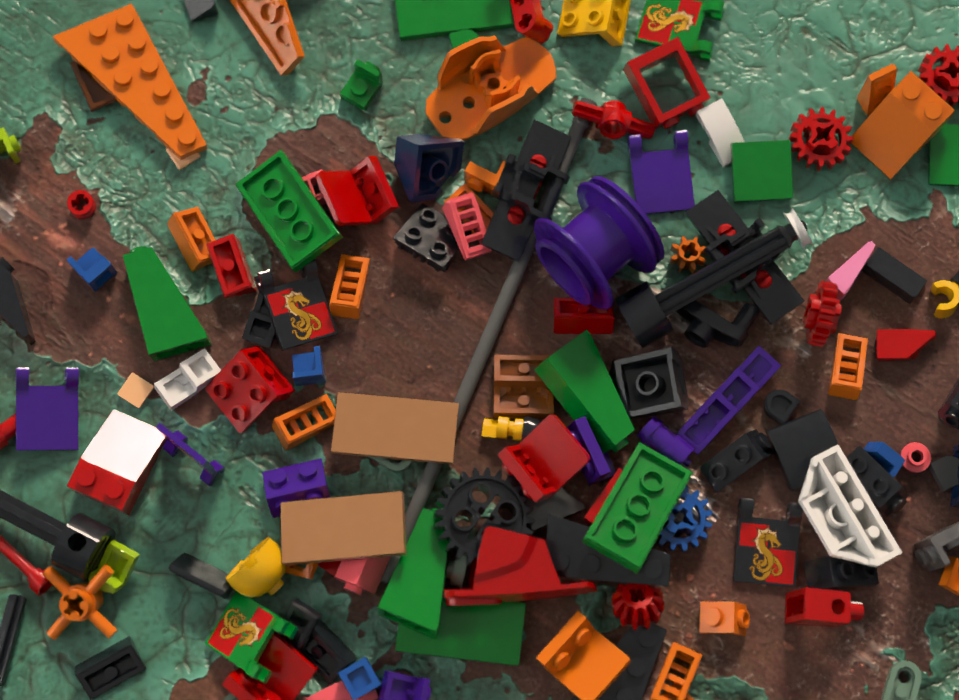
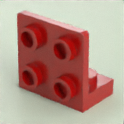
M260 346L240 350L205 387L206 392L239 433L245 432L272 403L288 399L296 391Z
M274 632L257 662L273 672L267 684L259 679L252 678L244 670L238 668L228 675L222 685L239 700H295L317 672V667Z

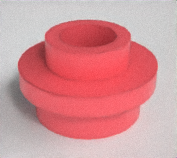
M909 443L901 450L900 456L905 459L902 466L909 472L920 473L927 469L931 463L930 451L921 443ZM913 452L920 454V462H915L912 459L911 454Z

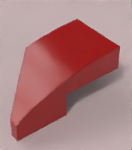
M918 329L877 330V360L900 361L910 360L911 358L914 360L919 355V352L936 338V331Z

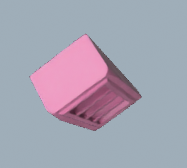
M872 241L865 244L826 280V282L838 285L836 299L841 301L858 277L876 246Z

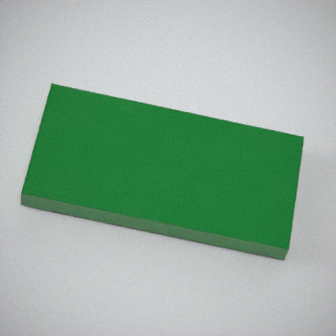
M395 0L400 41L447 36L449 33L465 29L481 32L513 28L510 0Z
M282 150L235 184L295 273L343 238Z
M639 442L582 543L631 571L638 573L693 472Z
M443 597L437 639L398 624L395 652L519 666L526 603L502 601V604L446 606V598Z

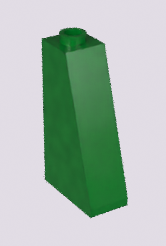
M140 246L131 249L130 253L124 254L123 259L145 343L152 360L155 362L211 346L208 335L152 247Z
M586 329L549 356L534 371L573 420L586 417L602 453L605 454L610 449L616 453L629 443L625 437L635 429L594 340Z
M423 508L406 544L407 555H401L380 601L378 612L381 617L437 639L449 553L445 549L449 542L448 540L438 541L439 536L444 531L434 529L435 524L442 520L433 517L435 510L439 509L432 508L428 510Z

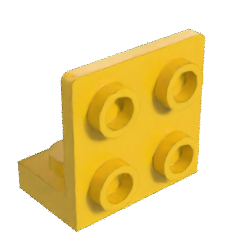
M564 0L557 34L560 37L599 34L612 47L622 46L631 0Z

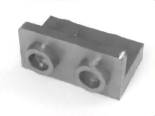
M959 522L947 526L914 544L917 550L915 551V556L922 567H927L929 571L951 564L944 550L947 551L959 545Z

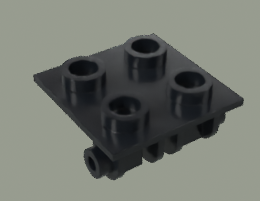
M424 203L419 206L393 237L395 243L399 245L398 249H403L413 255L415 259L419 255L422 256L420 262L425 263L428 260L427 264L435 268L437 272L441 270L445 273L451 264L449 261L459 250L446 217ZM471 231L465 232V236L472 234Z

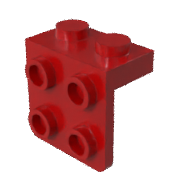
M367 156L350 171H320L316 175L320 191L326 200L331 216L339 226L377 224L399 207L377 156Z
M554 414L548 415L518 445L505 447L498 454V457L503 462L502 466L505 471L511 476H515L522 485L523 493L535 502L551 499L590 461V455L558 416Z

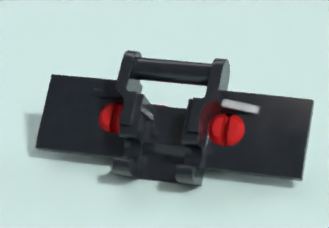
M533 120L517 160H515L516 156L508 155L500 178L494 187L492 197L498 199L499 203L481 245L519 262L535 221L540 218L552 221L551 214L564 184H568L570 177L558 170L571 139L570 136L540 121ZM543 180H549L552 184L539 211L533 207Z
M719 190L685 212V215L709 244L703 250L705 256H710L714 262L763 235L761 230L765 224L760 218L756 219L748 228ZM785 250L729 281L733 286L731 289L735 294L741 290L745 291L770 325L804 302V299L774 262L783 255Z

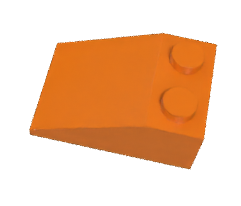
M910 71L852 135L854 137L852 145L891 180L953 117L955 110Z

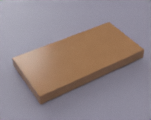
M338 392L331 453L453 465L459 403Z
M398 491L281 502L282 564L286 566L407 555L404 493Z

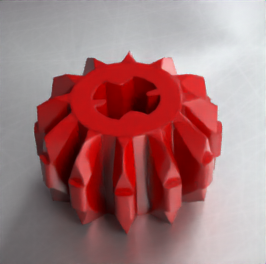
M618 584L616 593H613L612 596L615 618L620 619L623 627L632 624L635 631L638 625H643L646 629H649L650 622L658 623L660 614L665 609L663 592L661 588H656V585Z

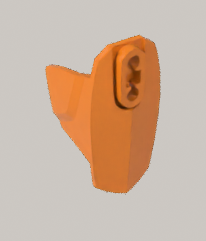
M495 35L491 37L480 36L447 53L437 76L438 86L426 99V116L441 137L464 141L480 135L515 114L556 80L554 60L546 48L527 37L503 46ZM471 103L474 107L468 109L464 107V104ZM451 117L449 123H442L440 119Z

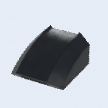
M672 347L612 361L609 375L630 419L688 410L689 398L683 363L678 351Z

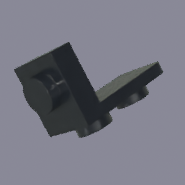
M755 429L745 433L703 464L700 470L714 490L720 491L750 468L772 456L774 453L771 450V443L765 434L759 433Z
M857 447L847 457V460L870 499L886 517L891 513L899 512L907 502L905 499L909 497L908 493L862 447Z
M832 556L804 562L809 588L829 590L838 587L874 586L879 584L877 567Z

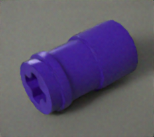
M655 416L637 435L641 443L646 444L654 451L680 465L684 464L688 467L692 462L688 457L695 448L680 435H676L664 424V421Z

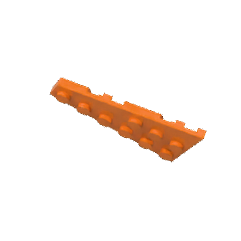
M230 0L280 75H289L305 55L286 0Z
M132 3L53 36L54 42L60 48H64L74 61L82 65L96 82L107 92L109 91L123 107L130 110L135 115V118L142 125L147 126L156 135V138L180 160L207 150V144Z

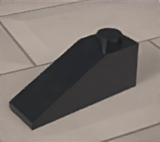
M1 257L0 314L32 345L36 340L19 283L11 274L15 269Z

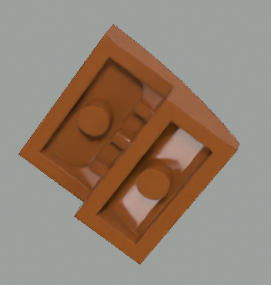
M494 355L493 419H498L499 416L510 417V419H524L525 416L545 419L548 415L554 414V395L534 371L551 355Z

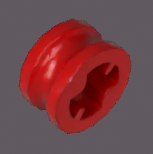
M85 190L74 191L67 199L68 209L78 219H87L96 210L94 199ZM80 199H84L88 204L84 205L83 210L79 211L75 205L80 203Z

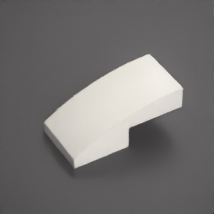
M720 99L698 110L695 116L710 139V147L722 167L731 164L730 144L744 142V139L723 99Z
M204 348L181 362L179 369L154 383V389L172 411L205 388L221 369Z

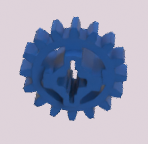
M687 485L679 499L685 500L684 503L675 504L665 523L666 528L662 529L658 535L661 538L658 546L661 547L665 542L669 543L670 552L674 551L676 545L680 546L682 552H686L687 544L689 543L694 549L699 546L697 537L705 540L708 535L703 529H710L712 527V523L706 521V518L710 517L713 513L712 511L704 510L708 500L699 501L697 499L700 493L698 490L692 495L689 494ZM693 507L696 509L698 513L699 524H697L698 522L693 519ZM680 512L684 515V522H680L677 525L673 522L675 519L674 515H678ZM681 532L691 535L686 538L673 537L675 533Z

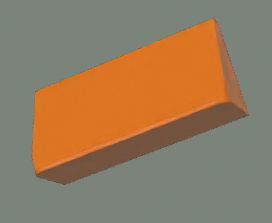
M199 207L173 213L167 222V226L191 272L211 264L212 260L206 244L215 241V238Z

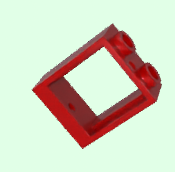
M679 37L628 61L623 68L650 122L656 126L655 130L662 126L665 130L675 126L680 122L679 118L686 114H689L690 117L695 116L697 111L704 108V105L711 98ZM675 57L696 97L662 113L641 73Z

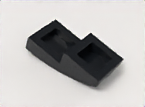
M259 291L254 310L250 311L242 339L271 348L276 333L264 298Z

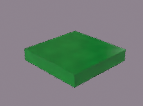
M790 140L730 144L733 202L793 199Z

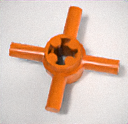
M104 565L89 583L71 585L53 566L48 567L44 571L43 576L63 594L59 601L62 615L47 631V635L51 639L56 640L72 621L81 622L88 619L108 639L117 633L118 630L98 611L104 599L103 593L99 589L114 573L110 566ZM78 596L82 597V602L78 601Z

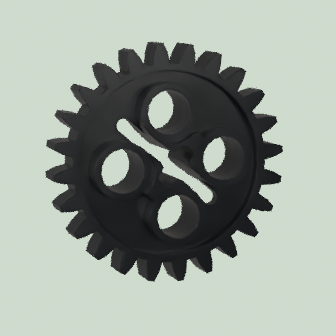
M489 467L485 469L483 475H480L477 468H474L470 478L463 471L460 474L461 482L452 478L449 482L452 489L444 487L441 493L445 498H438L436 501V505L442 509L435 510L433 517L442 520L435 524L434 529L444 531L439 536L438 541L448 540L449 544L445 551L457 550L455 555L456 561L463 555L466 556V566H469L473 560H477L482 540L481 534L484 533L486 527H496L528 536L533 534V531L526 526H531L535 522V519L527 517L528 514L532 513L534 507L525 506L524 503L529 498L526 495L520 496L519 492L522 485L511 486L513 476L508 477L505 481L502 480L501 470L494 477L491 476ZM472 492H483L487 497V502H477L473 498ZM499 496L500 501L491 512L488 520L482 525L475 538L469 540L468 535L480 517L484 514L494 497ZM498 509H508L512 513L513 519H502L498 514ZM459 515L467 517L470 521V527L462 528L458 526L455 517Z

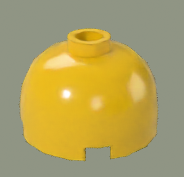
M267 537L250 551L251 554L244 560H241L225 578L229 585L243 596L249 598L260 597L267 592L272 596L284 584L281 578L286 572V566L282 564L281 548L270 537Z

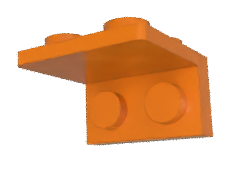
M579 611L572 616L536 657L551 675L580 700H598L631 663V659L600 634Z

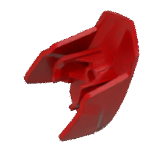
M489 526L481 534L482 540L478 558L473 560L470 565L468 588L443 589V597L446 598V606L502 604V600L505 602H517L597 592V586L593 582L580 579L560 582L545 540Z

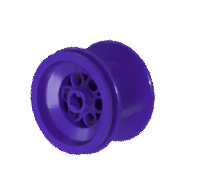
M595 176L588 182L580 183L577 187V197L582 212L563 228L548 219L540 218L535 221L534 232L537 239L535 249L549 275L571 298L583 305L591 304L597 308L607 310L613 306V295L607 282L626 265L639 272L652 273L656 269V265L664 258L665 253L657 230L640 206L618 185L604 177Z

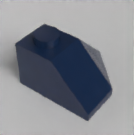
M425 134L397 136L394 165L409 201L435 200L443 191L440 187L450 176L454 178L461 170L464 148L463 140Z

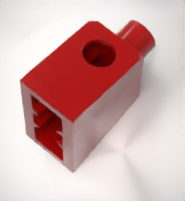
M805 587L785 593V624L839 627L850 624L851 620L861 621L864 616L863 603L851 601L850 592Z

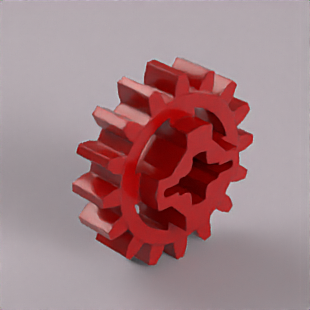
M946 44L942 52L938 47H935L931 54L927 53L917 71L921 73L919 78L954 108L957 100L959 101V45L952 51L949 44ZM938 62L941 63L939 67L932 70L933 65Z
M821 107L818 114H815L811 108L807 112V117L800 114L797 119L798 123L793 122L790 129L793 133H790L788 140L794 143L791 146V152L799 153L796 159L797 162L803 159L807 161L806 168L816 164L817 171H821L823 165L826 164L827 168L831 170L835 162L842 164L845 159L844 155L848 156L852 148L848 145L852 144L854 137L848 134L852 127L843 126L844 116L839 119L835 118L836 110H832L830 114H825L824 107ZM802 132H804L803 136L807 139L805 145L802 140ZM836 133H837L838 138H839V146L837 145V144H838V141L835 139V134H836ZM827 135L826 139H821L814 143L815 139L824 138Z
M821 281L815 294H810L808 297L806 310L803 315V323H805L804 328L808 329L806 337H808L807 343L809 345L823 347L829 335L836 332L842 310L840 300L836 299L838 295V285L836 283Z

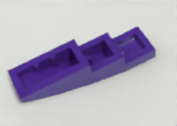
M758 346L739 368L706 400L676 435H680L695 448L694 452L699 455L782 365L762 347Z

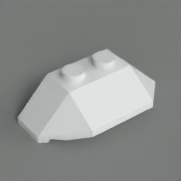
M836 445L811 458L798 502L828 554L832 557L872 567H877L901 554L902 551L840 446Z

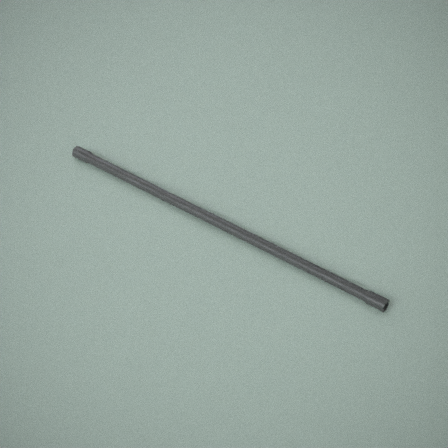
M581 99L582 102L597 106V104L591 99ZM573 117L572 125L568 132V136L571 139L558 170L567 174L590 121ZM549 180L536 207L539 211L552 184ZM534 227L519 262L513 261L453 401V403H459L457 430L534 252L535 243L537 242ZM429 462L426 464L405 513L406 544L422 509L425 508L443 464ZM401 555L391 556L381 582L389 584Z

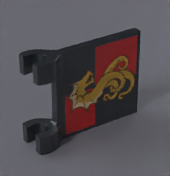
M315 259L299 270L303 279L274 286L270 269L258 272V276L254 277L256 286L264 298L282 351L338 334L319 280Z
M739 499L733 581L795 588L800 525L803 515L802 507L796 503L787 504L786 521L752 517L754 499Z

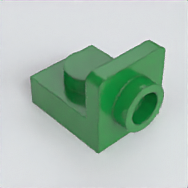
M356 60L354 63L355 71L340 92V97L366 111L383 85L382 73L373 63L368 61L363 63L360 60Z

